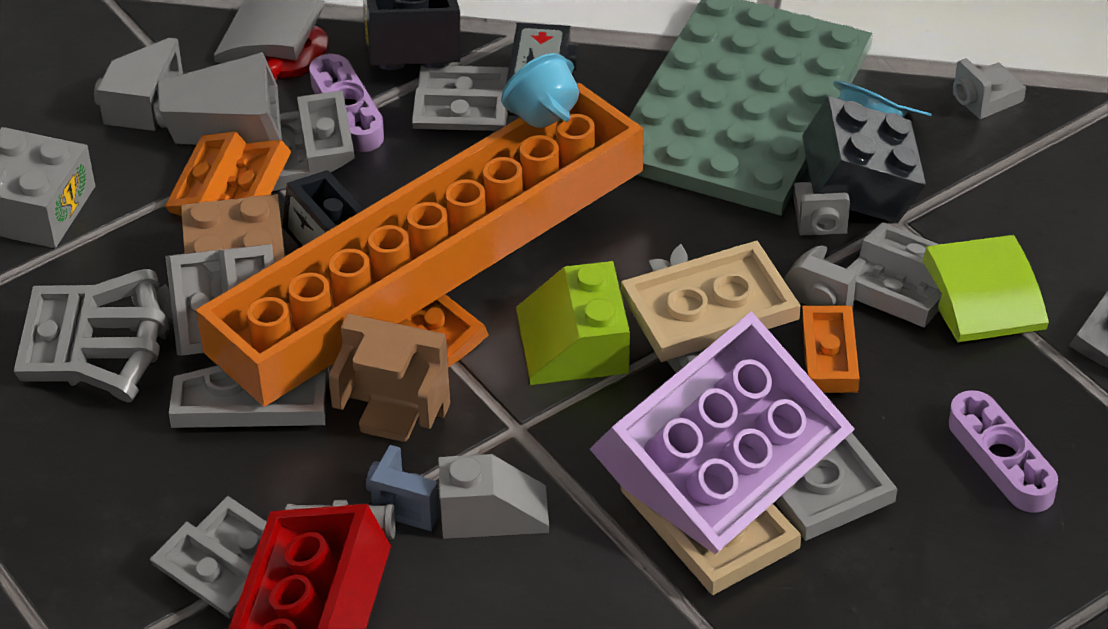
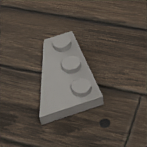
M219 366L174 376L169 408L171 428L325 425L329 367L265 407Z

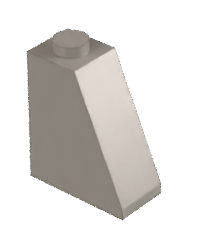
M263 52L158 81L159 101L153 103L154 113L161 128H168L175 144L197 145L202 135L234 131L246 143L282 140L277 83Z

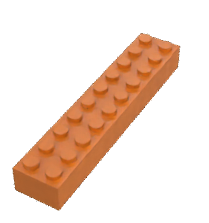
M577 83L579 96L574 107L569 111L571 119L568 122L560 119L550 126L537 128L529 125L521 118L516 119L197 308L196 314L203 353L263 407L267 406L335 363L342 348L341 327L347 314L398 324L642 172L643 127L584 85Z

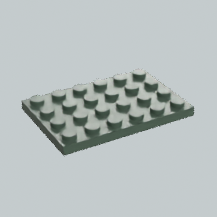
M700 0L629 116L631 120L643 127V171L637 174V176L782 216L793 195L794 183L800 182L808 167L802 135L828 96L839 99L840 91L833 86V82L843 81L852 84L871 48L873 33L746 0Z

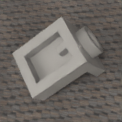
M967 58L957 62L953 94L959 103L966 106L979 119L1024 101L1026 87L999 62L981 70Z
M811 182L794 183L793 199L800 236L847 234L850 207L848 193L813 194Z

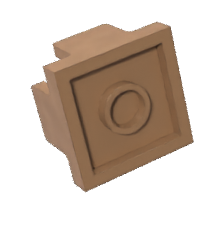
M347 314L341 327L342 348L329 373L332 407L343 410L348 398L367 401V407L359 421L360 431L365 434L405 442L409 439L418 417L420 427L431 429L435 418H444L450 406L446 334Z

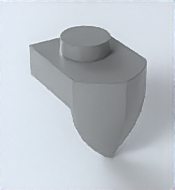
M823 245L806 251L793 264L784 278L785 283L800 303L808 306H852L853 308L857 272L825 261L824 257L827 247Z

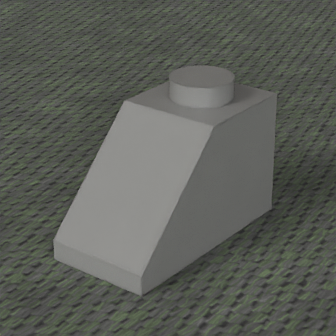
M167 38L111 61L104 77L97 80L94 90V100L96 105H100L103 124L156 131L158 122L154 113L153 103L159 101L158 81L183 74L178 39Z
M493 454L439 457L443 539L549 533L546 485Z

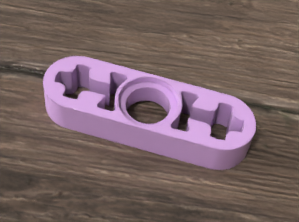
M325 54L315 58L309 67L311 87L314 93L321 94L343 90L344 99H354L357 101L353 105L346 106L354 151L369 152L378 148L384 141L383 119L349 61L337 54ZM332 78L338 79V82L333 84ZM360 121L363 130L359 126L355 127V123Z
M965 391L955 396L951 403L949 428L955 437L1016 508L1031 513L1042 512L1048 509L1054 502L1058 484V475L1053 467L991 396L980 391ZM995 444H1005L1013 448L1016 454L1011 457H999L994 455L989 450V447ZM1024 480L1028 483V485H1023Z

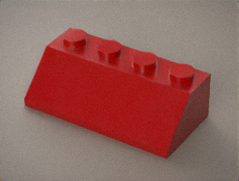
M356 504L270 511L229 629H366L391 549V544L369 505Z

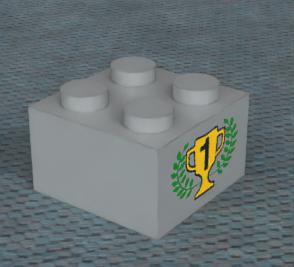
M1 127L0 237L56 249L95 188L88 146Z

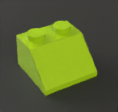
M613 261L565 266L516 307L530 385L629 374L630 331Z

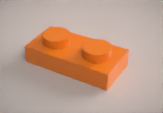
M802 306L801 324L805 373L823 393H858L859 369L852 306Z

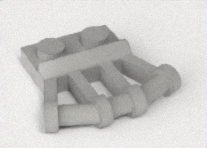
M142 269L96 285L33 286L13 371L20 382L68 381L71 386H74L78 382L83 381L109 391L113 396L122 401L132 402L139 391L136 386L149 364L158 359L160 345L156 342L157 334L164 329L166 315L160 310L156 294L160 287L157 273L150 269ZM132 295L137 296L139 307H99ZM93 328H138L136 337H92ZM87 358H129L119 375L86 363Z

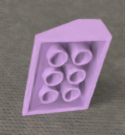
M751 311L616 423L590 450L624 490L713 554H716L855 429Z

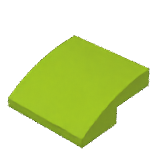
M1014 235L926 246L922 262L942 293L938 310L957 342L1047 329L1049 321L1038 283Z

